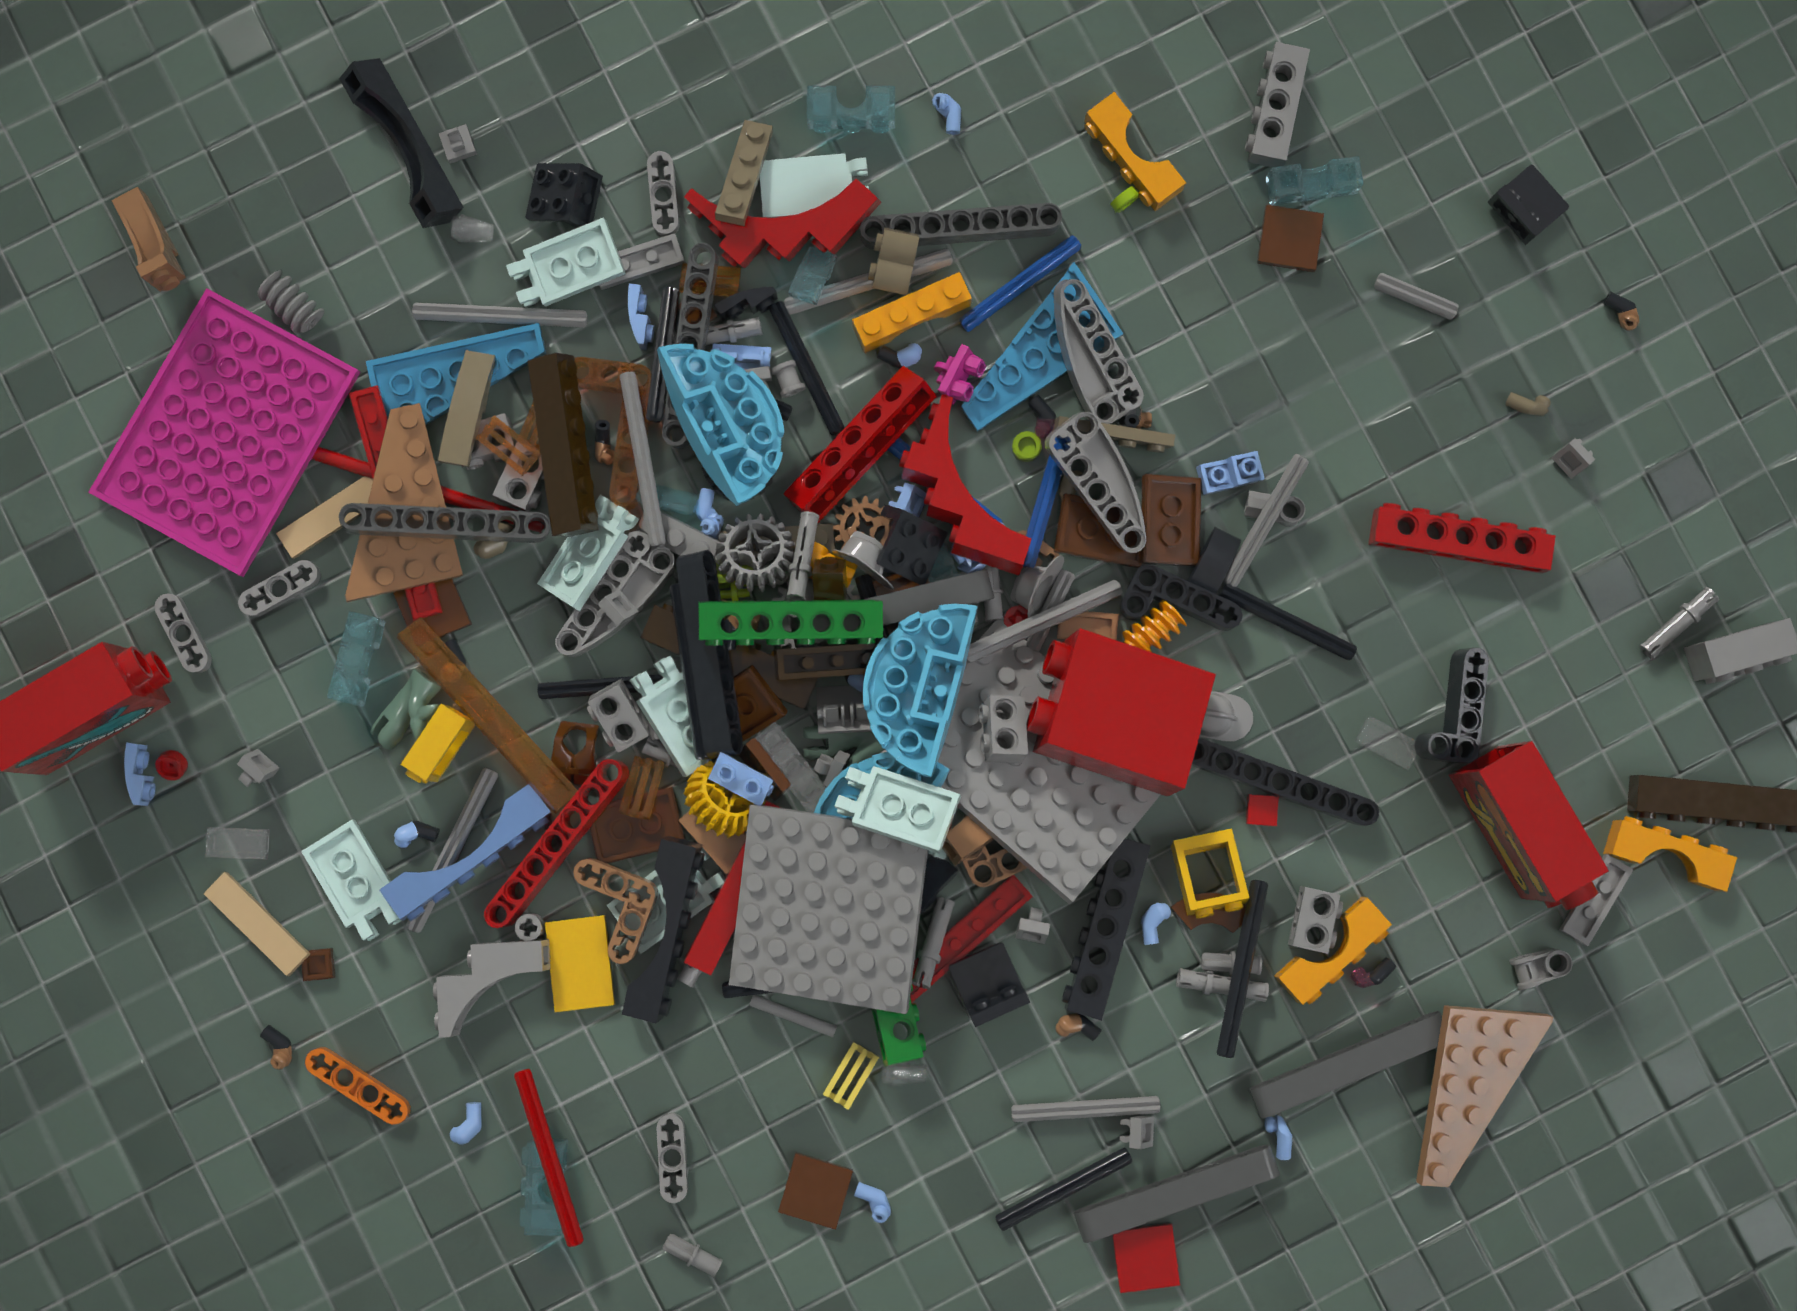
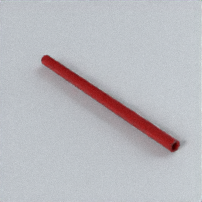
M319 446L311 459L373 479L369 463ZM441 486L444 502L466 509L518 511ZM507 519L502 520V521H504V522H508V523L513 524V522L510 521V520H507ZM532 521L529 523L528 529L542 533L544 525L539 521Z

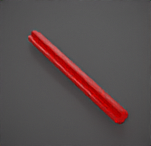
M524 1069L516 1072L514 1078L568 1247H575L582 1244L584 1238L530 1069Z

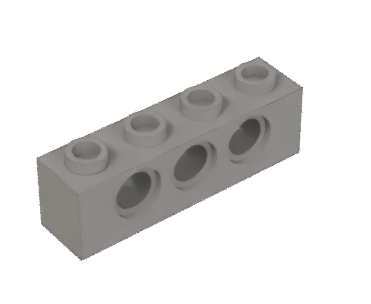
M1275 42L1272 51H1266L1263 68L1267 69L1266 78H1261L1258 85L1257 96H1261L1259 107L1255 106L1252 113L1251 123L1255 124L1253 134L1248 135L1245 151L1249 152L1247 162L1282 169L1288 156L1310 49ZM1275 74H1285L1288 78V81H1279L1276 78ZM1276 100L1280 102L1283 109H1273L1269 101ZM1263 129H1273L1277 137H1267Z

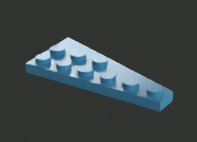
M1073 262L1060 281L1077 279L1085 285L1116 341L1123 336L1122 330L1075 262ZM1056 285L1015 336L1008 348L997 359L990 371L973 390L969 402L962 404V411L977 432L1067 373L1057 336L1054 315V289ZM1068 285L1064 290L1067 300L1072 301L1075 298L1076 290L1072 285ZM1084 310L1079 315V323L1085 327L1090 322V315ZM1100 336L1093 342L1096 352L1104 348V340Z
M535 323L366 361L371 387L376 385L380 387L388 417L390 409L420 403L425 425L449 412L457 377L466 350L496 356L491 387L528 365V360L546 354L540 324Z

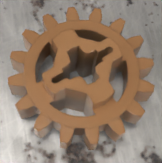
M864 496L862 503L859 504L853 498L852 507L850 508L843 504L842 510L844 515H835V519L840 522V525L833 526L835 532H840V535L835 537V542H843L844 546L852 534L860 529L859 517H861L867 526H873L870 528L869 534L873 538H875L878 531L885 528L883 538L880 540V543L884 546L891 527L888 525L890 520L880 516L883 507H878L879 499L876 498L871 504L868 503L867 496ZM864 510L873 511L879 516L873 518L866 515ZM853 514L855 521L851 527L845 530L846 522Z

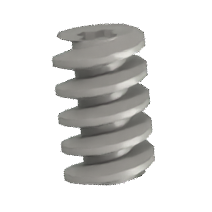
M282 271L274 272L260 285L258 297L262 301H266V305L270 309H274V313L278 317H282V321L286 325H291L290 328L294 333H304L311 330L323 317L324 309L320 308L314 312L313 310L317 303L314 300L305 303L308 294L302 292L297 296L296 294L299 292L300 286L294 284L288 287L292 278L285 276L280 279Z

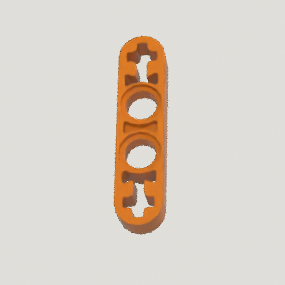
M319 1047L307 1054L305 1066L312 1075L391 1125L399 1124L409 1117L411 1106L406 1098L326 1047ZM324 1054L326 1056L324 1058L325 1063L333 1066L337 1062L339 1065L332 1071L329 1077L327 1073L331 1070L326 1066L317 1068L315 1066L317 1061L314 1059V1056L318 1057ZM342 1069L350 1070L353 1074V1081L349 1086H343L338 1081V1073ZM367 1085H372L378 1090V1098L375 1102H368L363 1097V1090ZM386 1094L389 1098L385 1102L392 1106L397 1103L401 1105L399 1110L403 1113L402 1116L398 1114L392 1117L390 1115L392 1110L386 1105L382 1106L381 1110L377 1108L384 1100Z

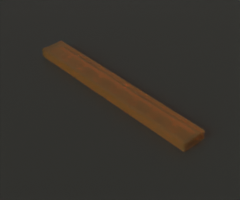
M420 617L398 633L397 639L556 814L568 804L578 790L429 625Z

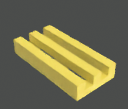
M853 1041L823 1095L849 1110L879 1056ZM855 1050L860 1052V1055L838 1093L835 1094L832 1090ZM867 1056L870 1058V1061L848 1099L845 1100L842 1096Z

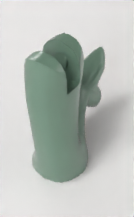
M414 668L408 682L372 725L370 731L372 736L378 740L383 748L391 750L400 743L410 725L416 741L426 727L427 722L439 707L438 704H428L440 691L442 684L429 673L419 668Z
M818 725L803 728V738H826V746L803 748L804 758L817 761L821 754L834 758L839 750L846 752L851 748L857 747L848 759L846 769L851 764L859 763L885 750L876 740L873 732L818 734Z

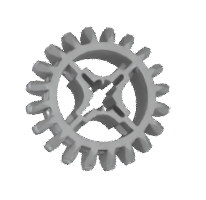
M748 513L746 516L747 521L742 522L741 519L736 517V526L727 524L725 527L727 533H720L719 541L721 543L715 545V550L718 553L715 559L716 563L720 565L719 572L722 575L726 574V581L729 584L736 581V588L739 590L746 584L747 590L750 593L753 591L754 586H759V590L763 592L765 584L769 583L772 588H775V579L783 582L786 579L784 572H788L789 565L793 562L795 542L790 541L792 534L790 531H785V525L782 522L775 525V518L773 516L764 521V516L760 513L757 519L752 520V516ZM758 536H764L771 540H762ZM747 538L744 544L736 546L740 541ZM753 544L756 545V550L759 553L757 554L758 561H755V555L752 553L754 551ZM774 557H777L771 565L763 568L768 561L774 560ZM748 565L752 567L753 570L744 569L740 566Z

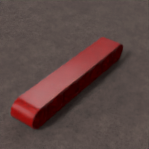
M606 759L597 765L487 905L484 911V918L489 926L493 928L509 927L519 919L626 783L629 777V770L624 762ZM611 765H615L618 768V776L614 781H610L607 777V770ZM595 788L599 791L600 798L593 805L590 803L588 795ZM574 812L579 813L581 817V823L577 828L572 827L570 823V817ZM557 835L563 842L558 852L554 851L551 845L553 838ZM537 859H540L544 865V870L540 875H537L533 870V864ZM519 882L525 887V894L521 899L515 895V887ZM500 906L504 907L507 913L506 919L503 922H500L496 916V911Z

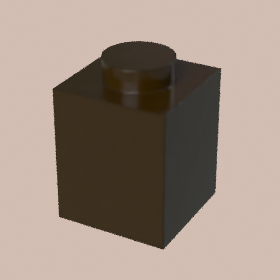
M835 557L816 559L812 572L814 600H846V559H837Z

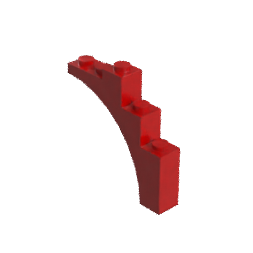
M856 178L840 194L816 208L800 214L777 218L747 216L745 225L741 226L715 220L717 205L708 201L691 188L684 196L690 202L687 208L699 219L704 215L711 222L708 227L719 238H722L724 235L726 236L719 244L725 251L722 256L732 266L735 267L739 264L744 268L750 264L767 243L770 245L766 249L778 260L784 257L790 262L812 236L815 238L811 242L821 252L825 253L829 250L835 255L861 226L863 220L869 217L882 203Z
M942 394L939 404L934 402L932 404L928 417L929 420H932L930 429L924 428L920 442L913 441L910 451H903L899 467L904 468L901 479L928 487L924 504L929 505L926 516L954 525L949 538V542L954 543L951 551L952 554L1019 576L1031 538L1009 529L991 517L973 499L962 483L952 460L948 440L949 414L953 397Z

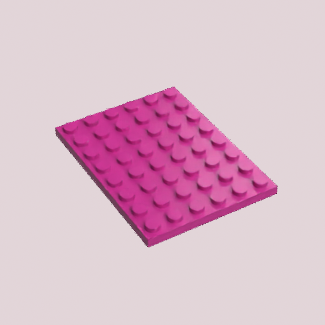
M206 288L88 493L237 575L244 577L361 372Z

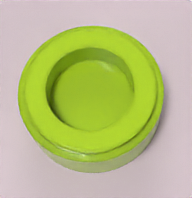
M1131 186L1119 194L1110 205L1116 213H1120L1139 198V193Z
M1030 431L1019 433L1012 443L1014 456L1023 462L1035 460L1042 449L1040 438Z

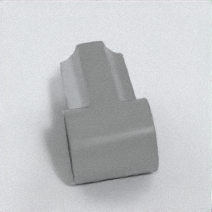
M1249 490L1244 516L1257 519L1271 494ZM1290 496L1285 505L1296 507L1298 515L1296 518H1288L1284 515L1282 509L1275 522L1284 526L1296 525L1305 514L1304 502L1298 497Z

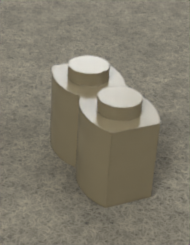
M885 227L883 234L877 233L874 251L879 252L877 263L871 262L868 280L873 281L872 288L907 295L919 242L918 234Z

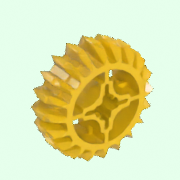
M709 760L704 765L697 767L687 780L688 783L684 792L687 798L684 805L691 807L689 815L696 816V824L703 823L706 826V832L713 829L716 836L724 832L727 838L734 834L739 837L745 831L747 832L749 808L754 803L709 780L708 778L715 763Z

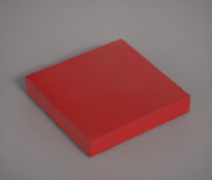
M1172 1223L1134 1227L1112 1235L1120 1293L1180 1286Z

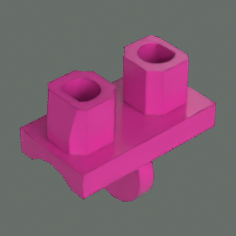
M961 344L955 357L949 356L946 363L937 361L934 366V370L940 374L936 380L940 384L938 391L941 394L953 397V405L956 400L969 402L974 387L966 381L969 375L980 378L986 369L985 362L974 355L968 346Z

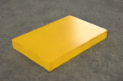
M606 915L545 922L546 939H549L550 975L554 1012L615 1005L611 959L608 955L609 942Z

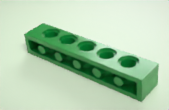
M883 601L698 602L699 640H705V645H724L723 640H736V645H754V639H766L767 645L785 644V639H797V644H815V639H827V644H845V638H857L858 644L876 643V638H883ZM789 614L796 615L799 619V625L793 631H787L782 627L783 618ZM819 614H825L829 618V625L823 631L815 630L813 627V619ZM848 614H856L859 617V625L854 630H846L843 626V620ZM726 615H733L738 619V626L734 631L727 632L721 628V620ZM756 615H764L768 618L769 624L764 631H756L752 628L751 622Z
M910 999L909 1009L906 1014L871 1008L884 1067L924 1057L923 1051H926V1042L923 1033L918 1034L916 1022L920 1018L916 1003L912 1004ZM897 1023L904 1025L907 1029V1036L904 1040L897 1039L893 1034V1027Z

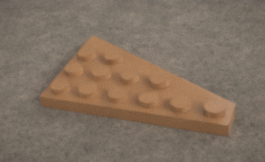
M420 403L390 409L368 504L446 508ZM385 513L378 515L375 520L376 524L380 527H388L393 521L392 517ZM412 515L406 520V524L413 529L420 528L424 523L423 519L418 515ZM441 517L437 521L440 529H451L448 517ZM360 535L345 594L347 603L463 576L454 539Z
M1444 1005L1416 1179L1418 1184L1434 1187H1449L1553 1023V1016L1544 1013Z

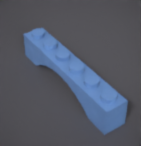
M529 783L505 800L501 815L493 831L483 844L469 856L451 866L435 871L420 873L404 872L379 891L400 920L404 921L408 918L411 922L425 912L423 906L433 900L436 904L450 894L448 889L457 882L461 886L475 876L473 871L483 864L486 868L500 858L498 853L507 846L512 850L525 840L523 835L533 829L537 832L550 822L548 817L552 814Z

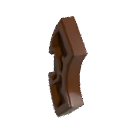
M1219 893L1194 894L1196 901L1225 896ZM1184 899L1177 901L1170 908L1189 930L1201 924L1214 923L1234 933L1242 926L1246 905L1243 904L1242 909L1233 912H1226L1225 908L1213 910V915L1204 918H1196L1195 914L1187 916Z

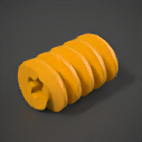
M1162 600L1159 603L1160 610L1156 608L1150 610L1151 618L1146 615L1141 617L1142 626L1134 623L1131 625L1133 633L1128 630L1122 632L1124 638L1122 642L1152 652L1150 648L1152 645L1160 650L1162 645L1159 639L1163 638L1167 642L1172 641L1169 631L1179 635L1181 632L1178 624L1181 623L1185 627H1187V624L1171 604Z

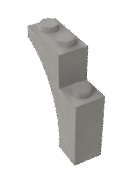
M549 939L471 944V950L467 953V964L471 968L472 974L436 977L437 982L433 986V996L437 1000L438 1012L434 1017L435 1029L439 1031V1038L460 1035L462 1025L472 1006L489 988L498 982L519 973L550 970Z

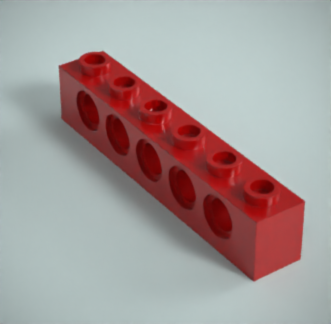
M903 365L791 484L783 495L801 513L809 511L818 514L819 523L937 397L923 378Z
M1383 503V507L1379 506L1373 511L1368 545L1543 574L1551 570L1556 535L1547 534L1546 529L1530 527L1527 531L1517 529L1518 525L1514 523L1501 522L1497 526L1488 524L1489 520L1484 518H1471L1470 521L1459 519V515L1454 513H1441V516L1430 515V510L1424 508H1412V511L1401 510V505ZM1400 520L1408 523L1410 527L1408 535L1402 534L1398 530V522ZM1428 525L1435 526L1438 529L1439 537L1437 540L1428 536ZM1458 530H1462L1467 534V544L1458 542L1456 538ZM1487 535H1491L1496 539L1497 546L1495 549H1491L1486 545L1485 539ZM1516 540H1521L1525 544L1526 551L1524 554H1520L1515 549Z

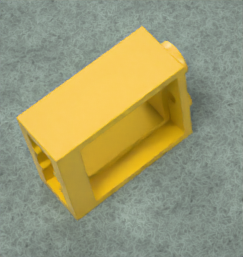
M440 704L400 764L407 769L405 774L418 783L438 782L477 723L455 708Z
M1232 828L1173 840L1171 850L1187 916L1195 914L1196 918H1204L1213 915V910L1225 908L1226 912H1233L1243 908V904H1246L1249 900V894ZM1226 847L1237 893L1196 901L1185 856Z

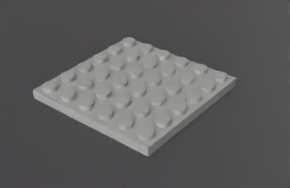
M751 804L749 808L729 985L906 1014L909 1009L928 850L853 826L852 818Z

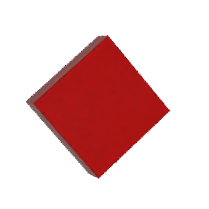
M1248 794L1246 824L1277 826L1279 797Z

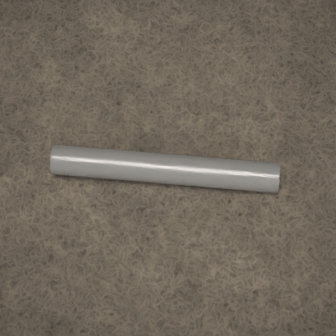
M753 995L749 1005L830 1037H834L837 1029L836 1025L757 995Z

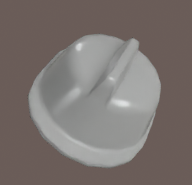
M855 531L841 551L832 550L834 555L858 565V568L880 584L891 590L894 588L882 576L884 567L877 564V559L883 546L875 538L860 531Z
M1062 555L1057 556L1047 567H1026L1020 572L1019 576L1017 575L1010 597L1012 601L1028 610V618L1041 612L1048 594L1064 564V557Z
M1211 691L1200 737L1221 741H1237L1244 738L1253 724V712L1249 704L1243 698L1236 695Z

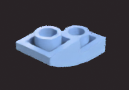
M629 283L628 312L630 324L640 349L647 350L648 342H653L655 326L651 325L648 315L640 314L646 311L647 295L643 294L644 291L641 285Z
M1258 451L1231 456L1224 460L1205 463L1196 467L1198 478H1201L1203 495L1248 485L1265 479Z
M126 742L124 769L130 799L133 805L148 806L149 801L155 795L156 788L155 783H153V776L142 775L143 769L147 768L149 762L148 745Z

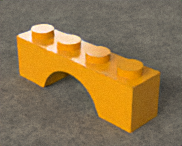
M1113 92L1086 113L1084 120L1086 124L1084 127L1093 139L1097 138L1103 145L1102 150L1106 157L1112 162L1115 160L1120 166V173L1128 184L1133 183L1139 190V198L1147 207L1151 206L1154 211H1157L1182 192L1186 182L1169 160L1149 162L1139 158L1132 152L1126 140V128L1129 125L1132 113L1117 94Z
M958 272L852 319L853 329L864 353H867L891 342L898 335L918 324L936 318H946L970 307L972 297L961 273Z
M1625 816L1624 820H1613L1603 854H1609L1614 858L1629 863L1641 864L1654 851L1660 849L1668 850L1674 853L1684 864L1688 882L1714 891H1728L1737 857L1728 855L1727 848L1710 844V847L1707 848L1699 845V839L1682 835L1681 839L1670 836L1671 830L1659 826H1653L1652 829L1642 826L1643 821Z
M1361 897L1341 915L1343 939L1340 947L1331 957L1322 961L1311 962L1295 956L1274 975L1297 1003L1304 1005L1306 1002L1311 1004L1316 1001L1322 994L1320 991L1322 987L1328 982L1334 984L1344 975L1343 968L1350 962L1353 965L1359 962L1366 955L1365 949L1372 942L1376 945L1389 934L1387 929L1392 924L1368 897Z

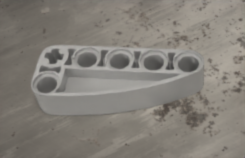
M1077 279L1060 281L1054 289V315L1060 349L1069 378L1084 411L1093 413L1101 423H1113L1126 415L1130 410L1136 409L1141 405L1144 397L1143 390L1085 285ZM1068 285H1072L1076 290L1075 298L1072 301L1067 300L1064 295V290ZM1084 310L1090 315V322L1085 327L1079 323V315ZM1098 336L1104 340V348L1101 352H1096L1093 347V342ZM1112 362L1118 365V373L1114 378H1111L1107 372L1108 366ZM1124 390L1131 391L1132 395L1128 396L1130 401L1123 400L1122 396L1126 395ZM1101 403H1105L1108 412L1104 418L1100 419L1097 415V408Z
M1090 412L1077 413L1046 437L1045 448L1117 547L1126 552L1137 553L1145 547L1146 532L1140 502L1131 476L1118 449L1099 419ZM1082 417L1087 418L1091 423V428L1086 434H1082L1077 428L1078 420ZM1056 437L1066 439L1067 442L1063 444L1066 447L1064 450L1054 448V444L1057 443L1054 440ZM1076 459H1080L1085 465L1084 472L1079 476H1075L1071 471V464ZM1094 483H1098L1102 488V495L1097 500H1093L1089 495V488ZM1116 507L1120 512V517L1117 522L1111 524L1107 520L1106 514L1110 508ZM1129 531H1134L1137 535V542L1132 547H1127L1124 543L1125 534Z
M641 531L630 532L627 535V540L580 611L575 609L557 634L555 639L557 650L568 657L580 656L597 647L630 623L653 600L675 572L677 560L673 553L663 545L651 546L648 535ZM643 539L642 544L645 548L642 551L637 549L635 553L632 543L635 540L639 542ZM661 555H667L670 557L669 566L663 570L657 569L655 566L656 559ZM619 563H626L629 566V571L624 577H616L614 574V569ZM603 587L611 588L612 593L620 589L639 612L631 620L618 627L608 629L607 626L612 622L608 615L605 614L600 618L597 616L598 611L601 609L598 605L600 601L597 598V593ZM587 611L593 612L595 615L594 622L590 626H582L580 622L582 614ZM568 636H576L578 640L577 647L572 651H566L564 648V640Z

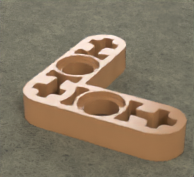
M583 859L574 867L573 874L576 881L585 887L625 902L608 946V955L615 963H627L637 954L658 898V889L648 879L597 859ZM590 864L592 865L591 871L597 874H602L603 869L607 870L602 877L601 886L597 884L600 881L598 877L591 876L585 879V873L581 871L582 868L588 867ZM613 874H617L623 879L624 885L620 891H613L608 885V880ZM631 880H633L634 884L631 887L640 890L646 886L648 887L647 893L651 897L641 901L639 900L640 894L631 891L628 897L625 893L630 888ZM630 913L638 915L641 920V925L637 930H631L626 926L625 919ZM620 932L629 936H636L635 940L632 938L628 939L626 949L630 951L629 954H625L622 957L618 956L619 950L615 948L621 945L626 937L625 935H620Z

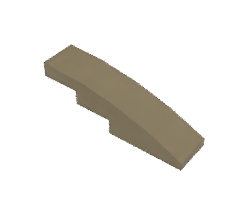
M466 350L444 428L438 457L440 463L470 467L474 441L478 439L482 413L485 414L496 359L495 355Z

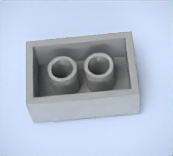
M1791 618L1687 646L1684 647V651L1694 681L1705 679L1707 685L1792 661L1791 655L1797 654V636Z

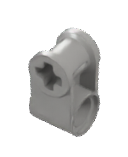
M1554 948L1524 954L1509 960L1510 965L1514 966L1519 980L1517 984L1518 990L1532 988L1544 982L1564 977L1571 971L1573 966L1572 958L1567 952ZM1559 955L1561 966L1553 971L1550 968L1549 961L1552 956Z

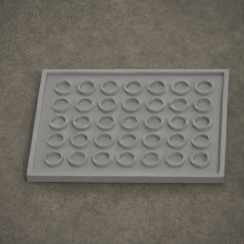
M996 620L979 640L1007 628L1004 621ZM1024 639L973 663L966 661L955 709L938 762L950 768L941 788L959 793L961 799L958 808L1070 905L1161 794L1034 753L1033 749L1037 734L1028 731V755L1021 763L985 762V752L980 750V738L984 734L983 723L979 722L978 713L980 705L984 703L988 696H1025L1026 723L1036 697L1039 696L1045 699L1049 697L1054 678L1042 674L1045 657L1039 651L1037 652L1027 647L1026 640ZM996 710L999 718L1007 720V716L1002 710ZM997 739L1000 747L1004 749L1009 748L1005 740Z

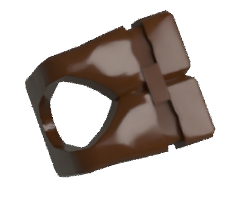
M568 721L560 722L554 738L550 762L549 780L551 782L569 784L573 781L576 785H582L597 766L595 742L599 733L598 725ZM571 730H583L586 732V745L580 752L574 755L567 749L563 739Z

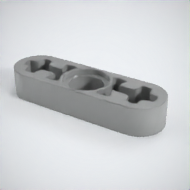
M657 151L649 156L647 171L652 224L655 232L659 236L664 237L676 234L679 230L680 222L674 163L668 153ZM658 160H663L664 164L668 165L663 169L665 180L659 179V172L657 168L653 167L658 165ZM661 187L669 188L672 192L670 199L665 202L658 201L655 198L656 191ZM661 209H667L669 220L674 221V223L669 224V229H663V226L658 224L663 222Z
M308 560L298 561L244 591L238 600L239 608L246 615L252 617L262 616L317 585L321 578L320 569L316 564ZM303 567L313 571L309 574V581L301 578L293 583L287 577L289 574H291L292 578L301 576L303 574L301 570ZM283 580L287 584V592L281 597H276L272 592V586L275 582ZM262 589L265 590L268 598L272 600L270 603L267 599L259 601L257 603L258 609L256 610L247 607L251 603L249 599L251 596L256 599L265 596Z
M173 594L161 595L155 602V612L182 666L187 671L193 673L207 671L211 666L212 657L182 598ZM166 602L176 603L177 606L173 608L176 617H184V619L175 621L171 613L164 612V609L167 608ZM182 625H187L191 631L190 638L185 642H180L176 638V631ZM191 646L195 654L203 656L199 660V667L190 664L194 657L190 650L185 649L183 651V648Z
M667 1113L660 1118L656 1127L660 1193L665 1201L677 1203L683 1200L688 1192L685 1123L680 1115ZM668 1119H673V1124L679 1126V1129L674 1131L673 1137L674 1141L680 1139L681 1145L670 1143L663 1146V1141L669 1140L668 1130H663L662 1127L668 1123ZM675 1149L680 1153L681 1161L678 1165L669 1166L666 1164L664 1154L667 1150ZM682 1170V1175H676V1184L682 1186L683 1189L678 1191L677 1196H672V1191L666 1190V1187L670 1186L672 1181L671 1174L665 1176L664 1171L677 1172Z

